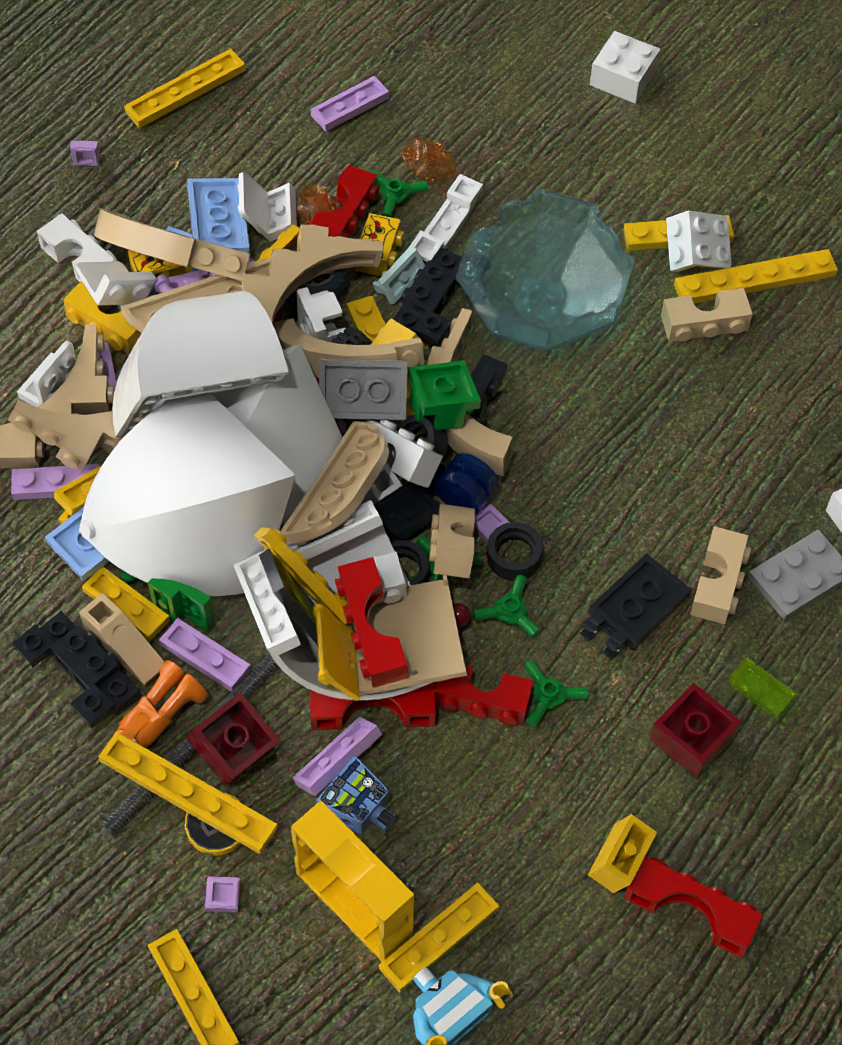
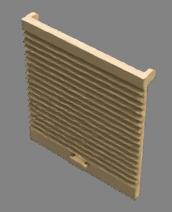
M443 575V580L406 586V597H402L395 603L383 602L375 604L371 608L367 619L370 626L380 634L399 637L408 666L409 678L372 688L370 678L364 679L360 669L359 660L364 659L362 651H355L360 696L467 676L447 575ZM353 623L345 624L356 632Z

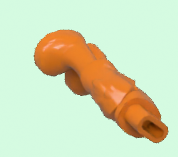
M166 660L161 665L159 670L160 676L146 697L143 696L138 704L124 715L116 732L144 748L149 747L172 723V717L185 703L192 701L201 704L209 697L208 692L195 678L188 673L185 675L178 665L169 660ZM173 687H177L164 705L157 711L156 705Z

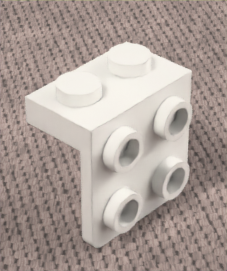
M245 171L239 173L238 211L240 216L255 227L259 234H262L271 242L277 239L283 231L286 232L293 224L297 226L295 187L287 183L266 192Z
M686 211L666 218L670 271L680 272L695 266L717 269L731 267L729 226L726 216Z
M119 261L79 262L75 268L98 306L130 304L148 297L156 281L152 271L128 272L124 264Z
M65 341L54 354L51 352L17 391L19 399L39 407L65 382L77 360L71 342Z

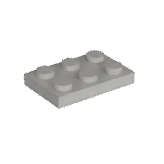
M320 359L319 387L333 418L406 420L407 361Z
M816 530L749 571L748 578L785 621L842 585V556L819 530Z

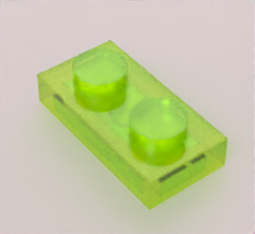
M746 658L727 682V684L776 720L791 704L797 694L749 658Z

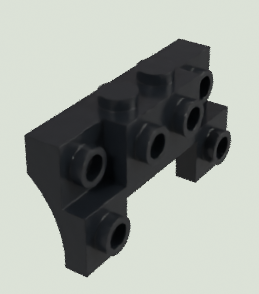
M441 248L433 261L429 260L423 269L420 268L417 271L412 286L410 288L407 287L403 291L400 300L403 305L393 320L416 333L421 341L439 346L440 339L446 330L451 327V320L440 316V314L456 292L457 282L466 283L477 288L479 280L485 271L490 269V262L468 252H465L463 257Z
M62 611L40 628L36 624L12 642L13 648L29 662L32 668L53 655L54 661L84 691L70 705L88 723L91 729L112 714L127 710L141 699L140 690L119 670L121 663L117 656L110 650L105 652L100 647V640L92 631L89 630L86 633L80 625L76 626Z

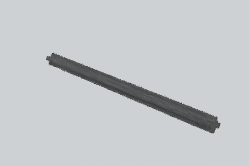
M270 653L266 655L267 657H264L265 660H262L251 671L252 673H249L244 678V681L238 684L239 686H236V689L230 692L231 694H228V697L222 700L223 702H220L221 705H217L218 707L212 710L213 713L240 692L248 700V696L251 697L250 695H253V691L256 692L255 688L259 689L258 685L261 687V683L264 684L263 680L266 682V678L269 679L268 675L272 676L271 672L274 674L273 671H277L276 667L279 669ZM187 739L183 740V743H180L177 746L178 748L172 751L173 754H169L170 756H167L165 760L182 768L181 763L185 765L184 760L188 762L186 758L190 760L189 755L193 757L192 752L196 754L195 749ZM139 785L140 787H137V790H134V793H131L125 799L126 801H123V804L117 807L118 810H114L111 813L112 815H109V818L103 821L104 824L101 825L112 837V834L116 835L115 831L119 833L118 828L122 830L121 825L125 826L123 822L127 824L126 819L130 821L129 816L133 818L132 813L136 815L134 811L139 812L137 808L141 810L140 805L144 807L143 802L147 804L145 800L150 801L148 797L152 799L151 794L155 796L153 792Z

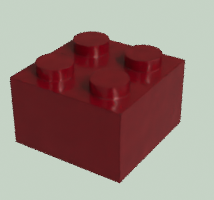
M693 682L653 724L649 739L693 776L698 778L737 737L742 721Z
M241 692L196 726L186 737L225 787L280 742L279 738Z

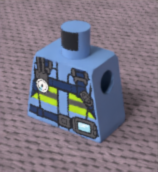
M355 756L352 757L316 800V803L322 801L350 830L358 834H363L372 823L386 832L396 820V816L385 808L389 802L388 789Z

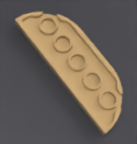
M271 257L248 264L245 274L269 276ZM215 275L121 306V314L131 326L142 333L150 318L163 306L184 299L241 291L242 281L222 275Z
M353 421L280 531L288 540L285 544H307L311 539L319 537L339 525H344L350 520L351 515L362 502L388 459L389 447L378 427L366 422Z

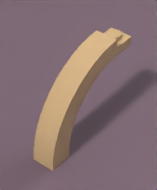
M294 319L272 323L282 350L300 344L312 372L317 378H319L320 359L407 361V371L409 367L424 365L423 343L420 338L375 345H346L314 338L303 332L296 325Z

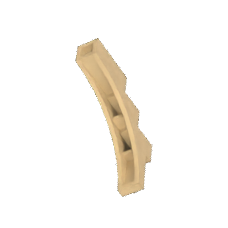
M301 224L297 240V251L272 249L269 276L244 274L241 291H247L254 295L273 323L276 313L286 299L300 286L315 277L337 269L357 266L379 267L383 253V242L371 239L345 238L343 236L332 237L328 236V227Z
M85 324L82 347L74 367L58 390L38 408L62 414L77 415L110 411V403H113L115 389L114 386L109 385L107 376H104V362L100 360V351L105 350L104 334H99L97 324ZM12 422L1 425L0 468H39L40 458H43L45 454L44 442L40 437L29 431L19 430Z
M18 399L8 418V421L12 422L19 430L29 431L40 437L44 443L59 447L56 458L60 459L65 466L73 469L77 468L81 471L89 460L96 444L102 446L106 452L111 454L118 443L125 437L115 438L113 411L89 415L62 414L40 409Z

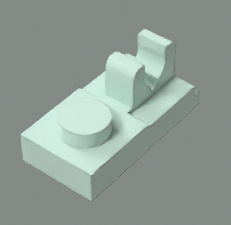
M409 247L388 271L382 273V277L378 282L374 281L372 283L376 292L386 295L390 304L394 305L398 301L403 291L407 287L410 288L414 283L417 271L425 267L418 250Z

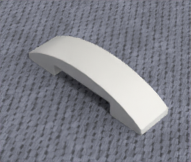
M459 174L448 190L447 199L426 230L424 232L420 230L409 246L418 250L422 260L426 262L429 260L433 261L441 248L445 250L448 248L471 213L482 191L483 184Z

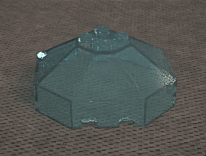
M540 189L533 192L530 199L520 202L517 198L502 204L498 224L488 228L482 227L477 232L471 234L456 274V279L494 337L549 352L616 324L635 261L629 253L625 254L620 248V239L609 224L605 225L600 219L601 212L594 203Z

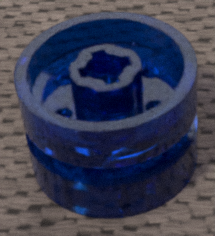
M466 453L455 455L446 470L443 471L435 482V490L445 504L475 509V516L479 514L487 500L499 486V480L495 472L481 459Z

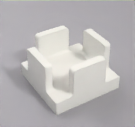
M307 287L297 290L298 326L303 332L327 342H331L333 338H337V334L344 332L346 328L337 330L334 323L326 325L323 323L326 320L342 316V309L333 292L326 290L311 295Z

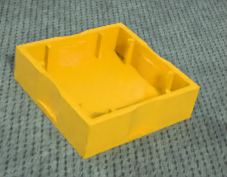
M319 801L291 826L292 842L296 852L294 857L296 874L383 962L413 937L414 893L322 801Z

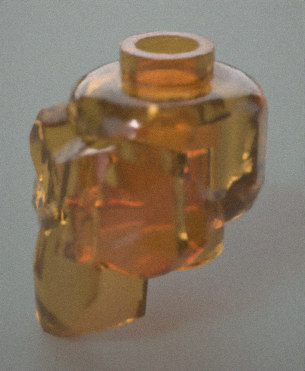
M417 137L413 138L403 149L402 156L407 168L415 172L418 177L432 181L436 176L447 178L456 172V162L452 153L444 151L445 149L440 142Z
M313 183L308 184L299 194L302 202L297 205V211L300 214L301 220L306 225H309L317 212L337 210V199L327 194L325 186Z

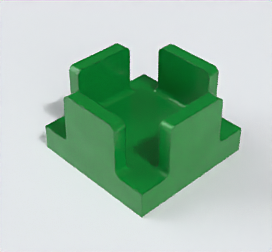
M464 360L409 367L408 378L411 383L410 405L417 421L423 420V416L435 414L434 427L436 430L458 428L463 426L465 412L466 414H473V409H480L481 399Z

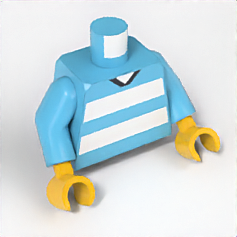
M425 967L413 978L416 985L423 991L416 999V1010L413 1014L416 1038L422 1045H455L492 1013L493 1003L490 1000H494L495 1004L502 1009L505 1007V1003L501 997L504 995L513 997L514 994L508 984L503 981L493 983L467 973L457 974L453 970L448 971L438 980L431 970Z

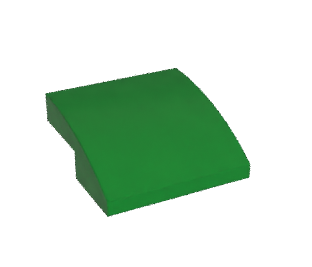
M151 578L148 582L152 603L169 615L171 623H174L177 618L182 621L186 618L208 634L216 626L212 599L207 594L172 580Z

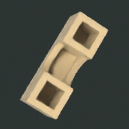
M744 288L717 292L714 310L712 311L698 309L693 304L690 295L664 299L661 312L668 342L687 341L700 337L710 338L721 334H738L748 331L753 315Z
M440 504L439 514H433L429 561L434 562V574L470 578L474 556V537L472 536L475 524V509Z
M713 527L703 565L715 568L721 573L722 577L711 579L700 576L690 615L721 624L726 623L728 614L734 615L738 603V598L733 596L734 590L741 589L745 575L744 572H740L741 564L747 565L751 551L750 547H746L748 535Z

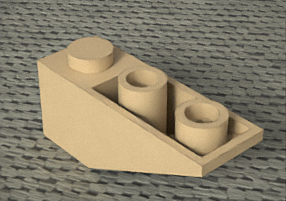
M103 593L79 612L84 629L87 632L89 630L92 631L100 640L101 645L107 651H112L120 663L144 686L160 673V667L165 661L127 616Z

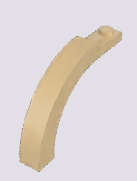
M100 208L94 231L95 237L114 245L240 281L243 280V275L246 273L250 253L151 226L131 219L127 215Z
M462 308L458 318L452 320L449 338H444L441 347H432L427 365L459 361L473 330V311ZM465 412L462 427L446 429L448 444L453 450L474 465L504 476L513 455V437L485 427Z

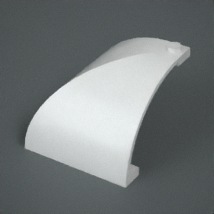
M238 291L174 301L159 309L148 321L117 379L112 407L115 438L126 436L142 419L161 406L165 400L281 381L289 372L273 324L258 299L247 291Z
M300 344L282 350L289 372L281 381L210 392L296 475L281 525L288 521L342 439V435Z
M211 393L171 399L142 419L126 434L108 456L96 475L87 495L79 531L106 559L144 582L148 583L151 578L172 580L196 588L208 596L241 594L244 591L233 564L265 550L253 536L261 527L271 528L272 530L273 528L280 529L296 475Z
M371 500L359 505L346 524L339 525L333 530L311 539L307 544H286L292 551H299L307 559L308 563L306 566L312 573L316 571L329 583L327 588L333 595L335 593L338 594L334 581L339 578L338 566L395 552L384 530L382 520ZM265 550L233 564L266 648L277 665L294 681L310 690L334 698L353 700L331 684L326 686L318 680V672L320 671L318 646L273 594L259 554ZM401 566L406 586H411ZM305 591V593L310 597V599H311V600L314 602V604L316 605L317 603H316V602L312 599V597ZM429 683L361 695L360 700L393 697L413 691Z

